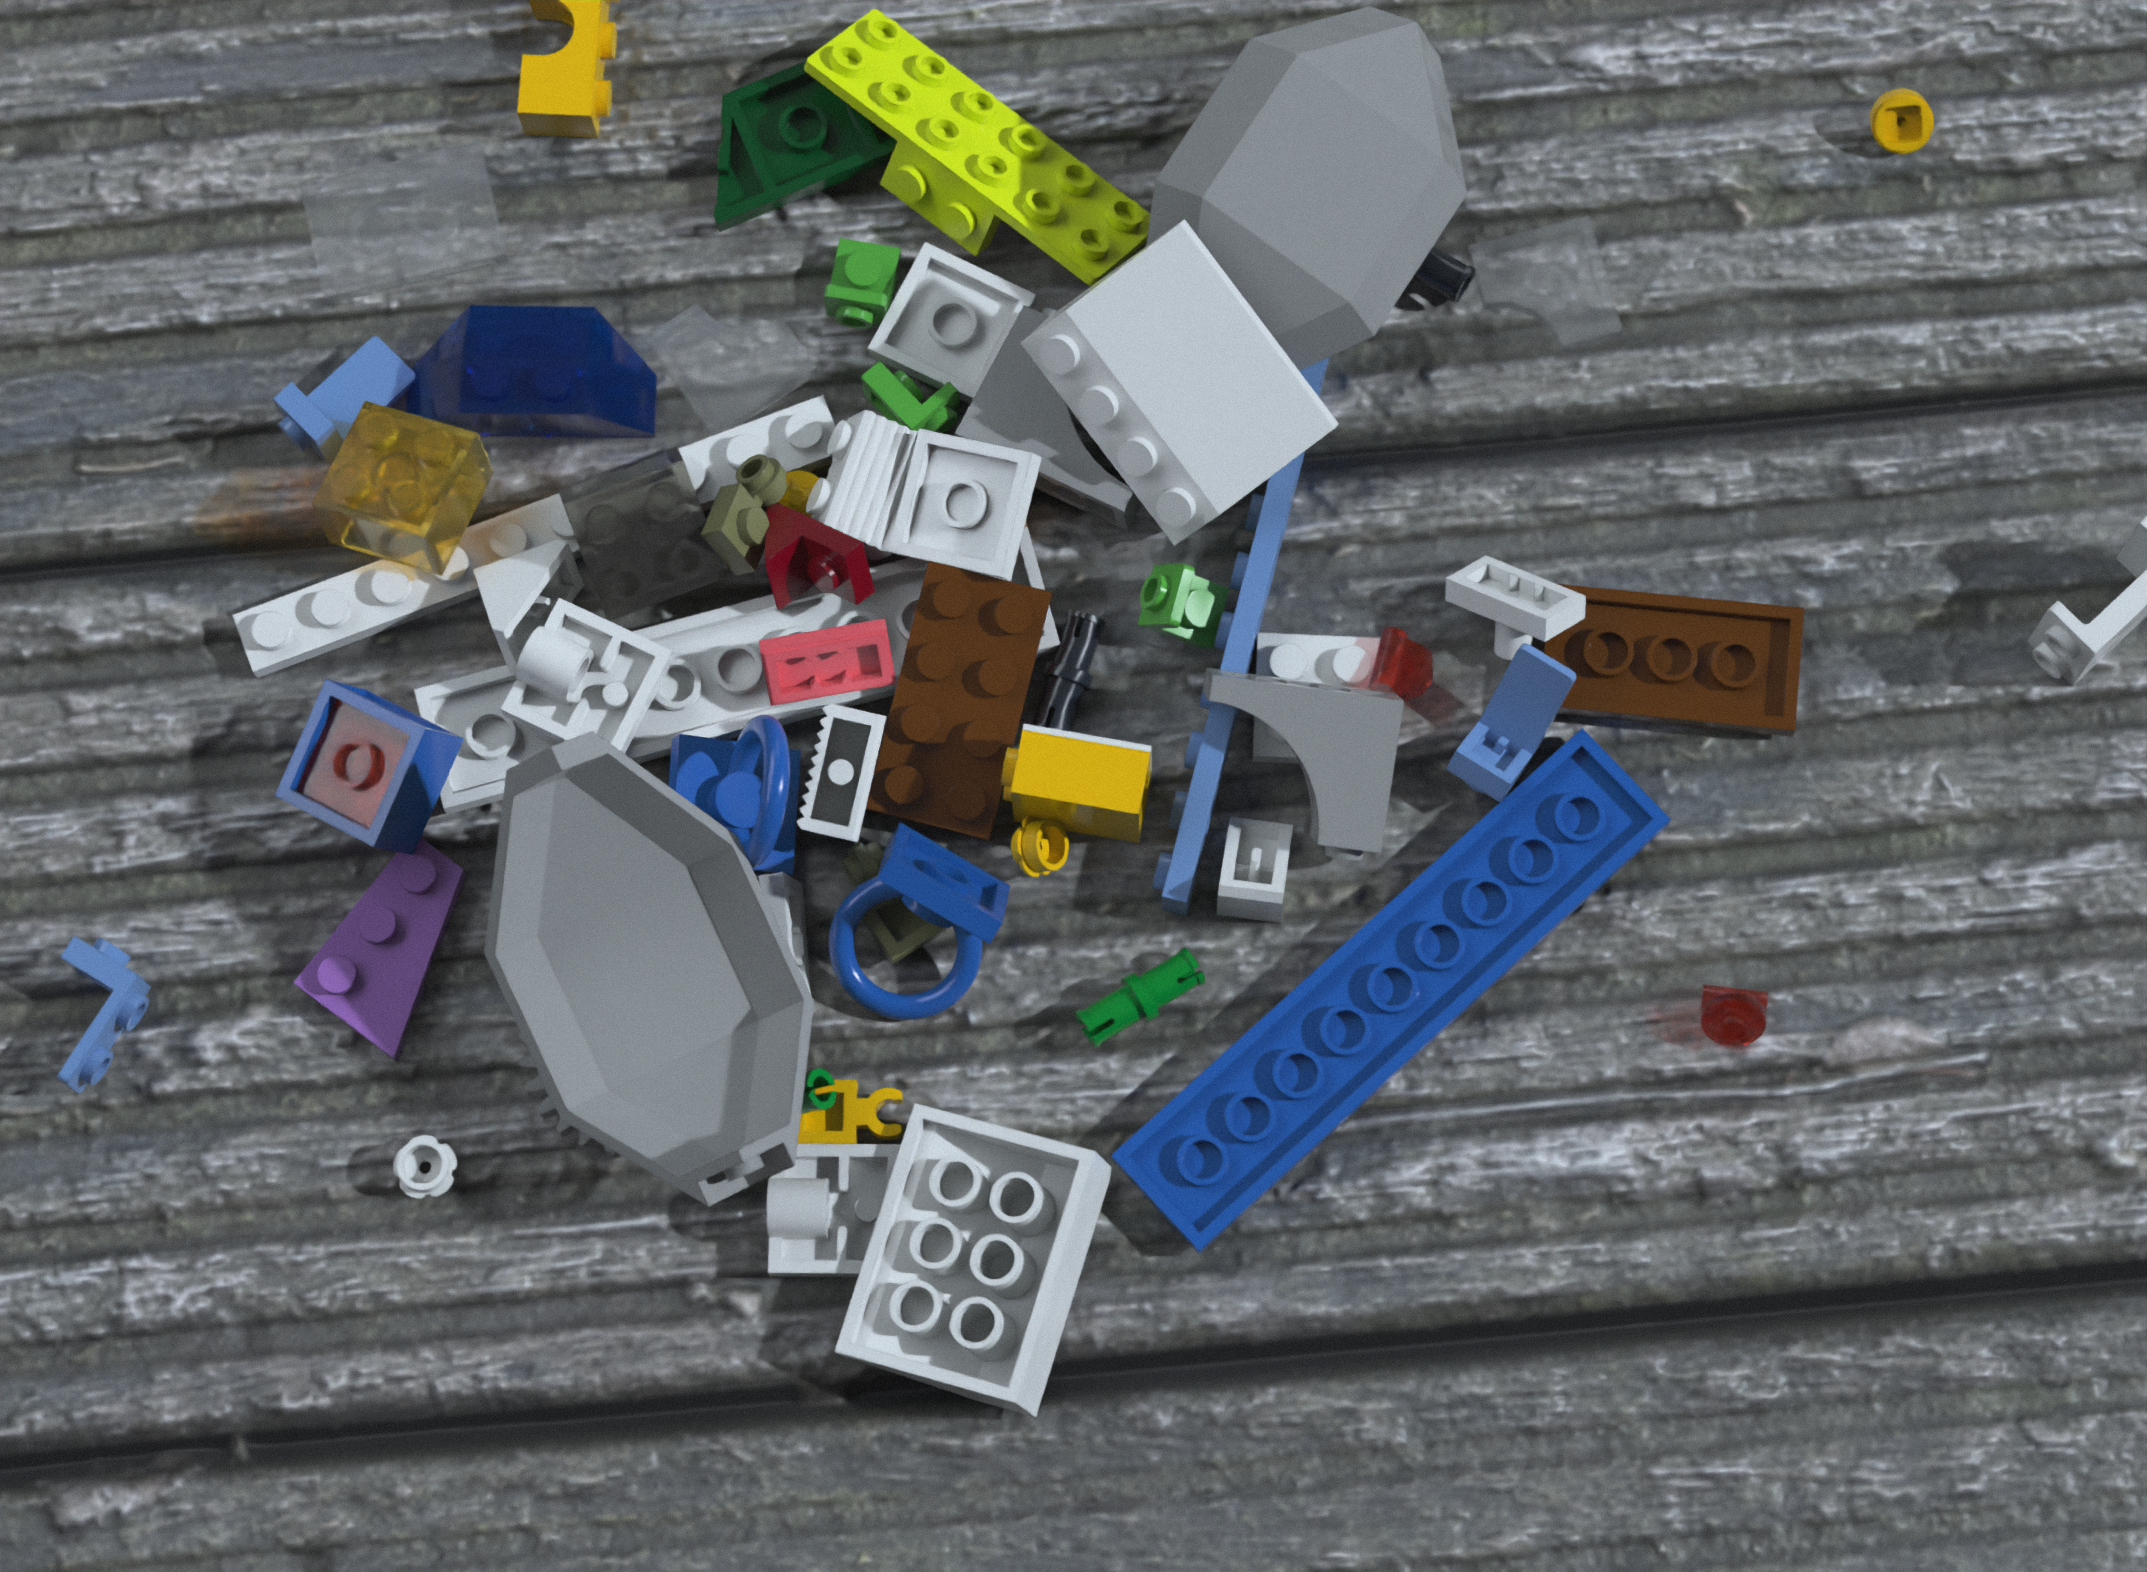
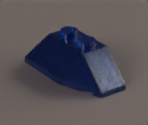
M470 305L411 368L416 377L407 391L405 424L407 435L656 438L658 377L595 307Z

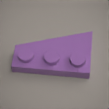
M420 838L413 855L397 852L294 981V984L398 1063L405 1043L404 1036L414 1009L418 1008L425 989L424 982L437 947L441 946L467 874L460 866L422 838Z

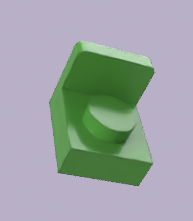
M840 238L831 283L826 285L823 297L827 316L835 317V321L839 324L854 329H869L872 327V323L880 325L893 302L902 258L901 248Z
M879 360L861 376L864 397L887 420L896 421L899 425L907 426L910 430L919 431L920 428L945 434L958 419L956 412L960 408L959 391L951 382H947L921 404L920 401L924 399L921 390L902 370H898L893 375Z
M1183 563L1154 565L1152 574L1146 579L1141 590L1140 603L1142 610L1137 625L1199 649H1213L1230 588L1194 575L1195 568Z

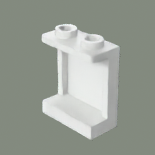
M2147 516L2138 524L2116 558L2137 579L2089 624L2080 622L2061 602L2056 601L2046 611L2029 638L2028 642L2034 648L2032 651L2033 657L2041 668L2052 677L2059 679L2063 676L2072 686L2075 685L2147 617Z

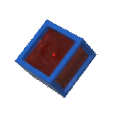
M325 679L275 796L372 847L413 855L464 738L367 689Z

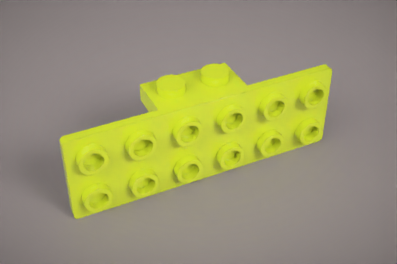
M871 10L807 58L804 66L806 73L898 141L880 185L975 257L990 245L1000 221L1003 220L1086 284L1092 286L1112 272L1147 242L1151 215L1149 212L879 10Z

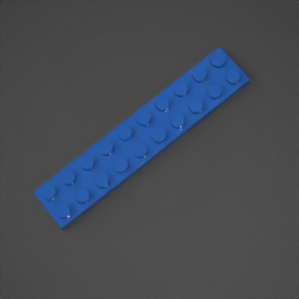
M1581 728L1111 1155V1160L1189 1245L1200 1254L1669 825L1671 819L1596 741Z

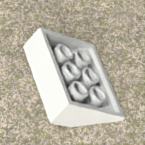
M1185 219L1048 317L1020 343L1174 546L1222 514L1335 429L1339 424Z
M914 1103L834 1352L976 1401L1036 1417L1113 1168L1093 1150Z

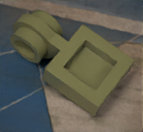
M763 454L754 455L740 465L736 472L737 484L720 487L701 533L735 575L756 572L765 549L766 530L769 527L767 515L761 508L777 503L788 489L786 470L778 460L767 458Z
M875 841L866 846L859 842L848 849L850 856L841 860V865L855 888L867 880L878 876L884 852ZM901 897L887 899L876 904L862 918L891 965L943 934L947 929L933 925L917 916L903 903Z

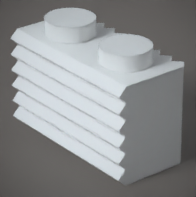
M864 410L849 417L847 422L841 420L835 427L827 447V455L833 457L832 465L828 470V476L826 479L821 477L815 483L807 501L806 512L812 514L813 519L862 541L867 559L875 562L890 556L892 553L888 552L918 431L910 430L907 426L899 425L896 421L887 420L884 416L876 415L873 411Z
M830 703L822 708L826 715L825 718L819 721L823 730L816 733L821 742L813 746L818 754L811 758L815 767L808 770L812 777L811 780L805 783L809 792L802 795L807 804L799 808L803 817L796 822L802 830L858 842L887 716Z

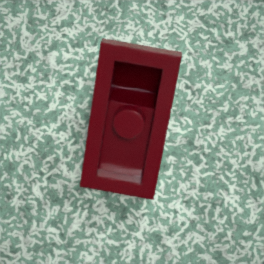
M778 502L767 508L769 527L766 530L765 566L778 610L783 609L813 585L825 593H832L855 605H859L875 592L862 541Z

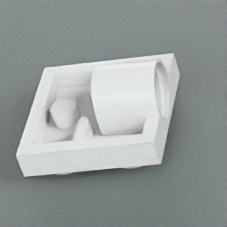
M558 598L544 627L538 626L527 640L516 666V680L501 707V711L504 716L559 742L594 731L625 754L675 656L672 650Z
M797 1144L795 1166L771 1176L768 1180L767 1232L769 1236V1276L858 1277L901 1144Z

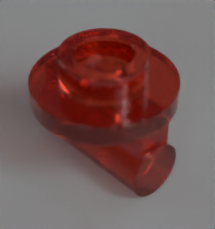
M1384 628L1368 688L1375 691L1396 693L1404 700V703L1420 696L1428 688L1433 677V656L1431 651L1422 644L1415 643L1407 638L1406 632L1399 628Z
M1703 984L1700 1010H1702L1701 1026L1706 1036L1714 1042L1725 1046H1743L1757 1040L1766 1028L1768 992Z

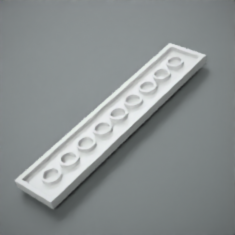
M1024 527L1011 582L1045 590L1028 527ZM907 558L869 568L875 592L859 605H855L832 593H825L813 585L780 610L777 609L774 596L771 594L632 631L672 650L675 658L625 755L636 763H642L671 755L672 738L678 734L728 740L739 737L747 723L758 715L772 716L781 725L825 714L822 708L830 703L852 707L893 696L897 684L771 706L760 654L759 640L885 618L897 683L928 562ZM1050 606L1036 657L1054 653L1060 645ZM507 665L414 689L422 718L464 738L440 793L443 808L447 814L503 800L507 769L553 745L561 743L503 715L501 707L516 680V674L510 672Z

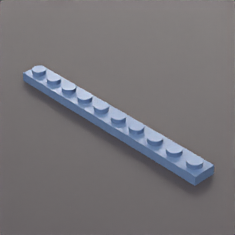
M1329 357L1299 371L1318 397L1320 396ZM1305 451L1269 478L1265 495L1253 493L1245 524V530L1255 532L1250 554L1238 552L1230 582V589L1240 591L1235 613L1223 611L1214 648L1225 650L1220 670L1249 673ZM1203 689L1199 708L1208 709L1209 714L1204 733L1192 730L1188 743L1184 768L1194 770L1189 792H1176L1168 823V828L1179 830L1173 854L1161 851L1152 886L1153 889L1163 891L1162 910L1187 916L1239 713V708L1209 701L1203 694Z

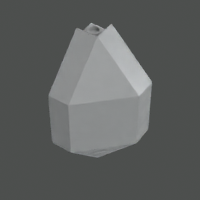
M1368 6L1250 38L1155 180L1146 246L1185 219L1299 371L1375 336L1467 195L1441 59L1417 21Z
M594 731L553 745L507 769L484 954L561 1120L707 1206H711L750 1185L794 1167L814 1000L738 837Z

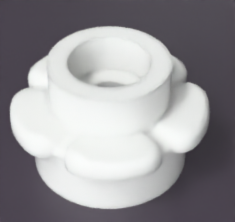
M421 1135L411 1139L408 1144L397 1152L394 1158L393 1172L401 1180L399 1186L402 1191L410 1197L422 1199L425 1195L429 1194L433 1197H438L447 1192L454 1182L452 1171L457 1168L456 1155L448 1144H439L433 1136ZM423 1162H429L432 1166L430 1172L426 1174L420 1172V1165Z

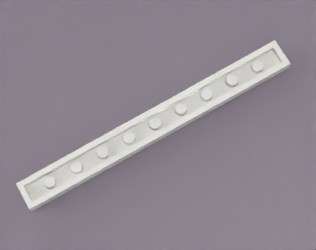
M823 395L234 614L233 618L252 671L259 678L479 596L481 593L473 569L557 539L566 541L570 546L574 559L711 509L720 487L737 484L736 472L745 460L754 455L763 454L767 458L778 460L786 470V473L796 470L810 472L831 464L833 457L827 455V447L836 426Z

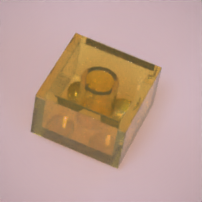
M365 401L312 502V506L330 543L442 576L494 471L478 433Z

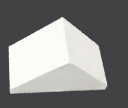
M557 539L473 569L492 630L510 672L515 673L520 654L527 640L538 626L544 627L558 598L572 603L584 586L570 546L566 541Z
M1230 817L1219 881L1217 915L1280 923L1293 825Z

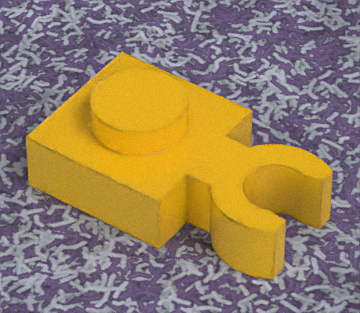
M834 1080L835 1085L816 1089L815 1095L836 1091L835 1103L827 1110H817L801 1115L797 1144H857L858 1129H868L874 1136L882 1140L899 1139L903 1137L902 1125L883 1124L878 1120L877 1114L879 1109L885 1104H903V1093L895 1088H881L873 1092L868 1098H858L857 1080Z

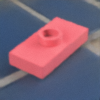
M885 618L759 640L760 654L771 706L897 684Z

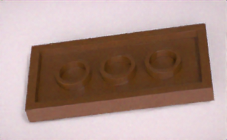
M928 561L866 809L987 840L990 839L1003 788L1001 778L1006 751L1008 747L1013 748L1052 592Z
M1558 584L1585 595L1586 606L1585 619L1544 642L1543 653L1574 671L1577 676L1557 714L1793 736L1796 726L1804 608Z

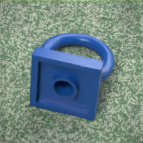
M758 715L752 718L743 728L737 742L678 734L672 738L669 787L738 837L756 876L784 872L789 876L793 875L801 750L789 749L787 737L781 723L772 716Z
M900 822L887 842L878 876L856 887L843 900L834 915L829 932L828 946L831 965L839 983L859 1005L883 1017L898 1020H916L943 1012L960 1000L973 984L982 960V940L990 944L1001 927L1010 885ZM901 897L903 903L925 921L942 928L953 927L957 940V954L951 971L941 983L925 992L897 994L880 988L863 973L855 956L854 938L861 919L876 904L887 899Z

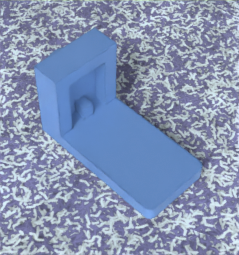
M373 336L307 397L292 382L277 394L273 400L284 417L277 425L302 452L311 446L327 463H330L416 383L417 377L379 337Z
M1527 643L1522 644L1516 651L1480 720L1456 749L1446 770L1463 779L1473 790L1485 793L1501 802L1528 767L1577 678L1576 673Z
M74 936L60 958L73 970L111 992V995L57 1075V1079L64 1085L81 1094L87 1084L92 1086L97 1084L107 1072L113 1060V1052L110 1049L123 1029L131 1031L145 1014L149 1004V998L145 996L151 989V986L138 974L126 967L131 957L116 946L100 937L91 946Z

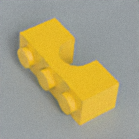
M529 0L535 20L559 21L570 26L574 32L567 45L553 54H522L517 114L525 135L598 138L600 117H610L612 105L611 80H603L605 59H615L617 46L616 23L608 22L610 2H619L620 0Z

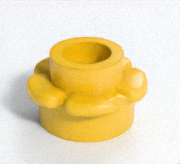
M1032 816L1025 817L1022 821L1023 827L1016 830L1011 840V852L1016 863L1020 865L1021 870L1026 875L1034 878L1039 877L1040 874L1048 875L1051 871L1060 869L1065 864L1069 852V841L1064 827L1056 820H1039Z

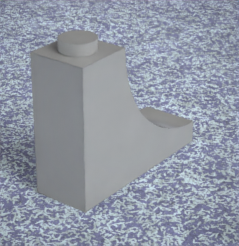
M1023 305L959 424L955 436L1032 452L1041 456L1042 459L1034 488L1128 531L1139 511L1135 493L1128 485L1109 474L1087 451L1073 425L1071 409L1020 344L1057 310L1044 308L1041 313Z
M1206 668L1203 694L1209 701L1227 704L1256 716L1280 734L1291 748L1303 771L1308 787L1311 806L1310 836L1317 845L1325 846L1324 855L1344 860L1361 861L1364 851L1381 853L1404 700L1396 693Z

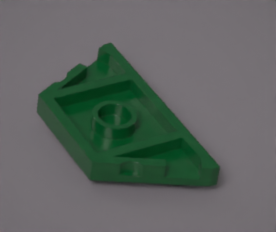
M806 61L722 95L721 144L718 148L717 200L716 205H714V220L719 232H722L890 161L898 141L804 71Z

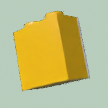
M1023 724L1019 749L1008 747L1006 751L1001 785L1004 786L1003 800L1012 802L1015 822L1022 823L1023 819L1027 816H1032L1039 820L1052 819L1058 821L1066 831L1140 843L1152 778V748L1150 745Z

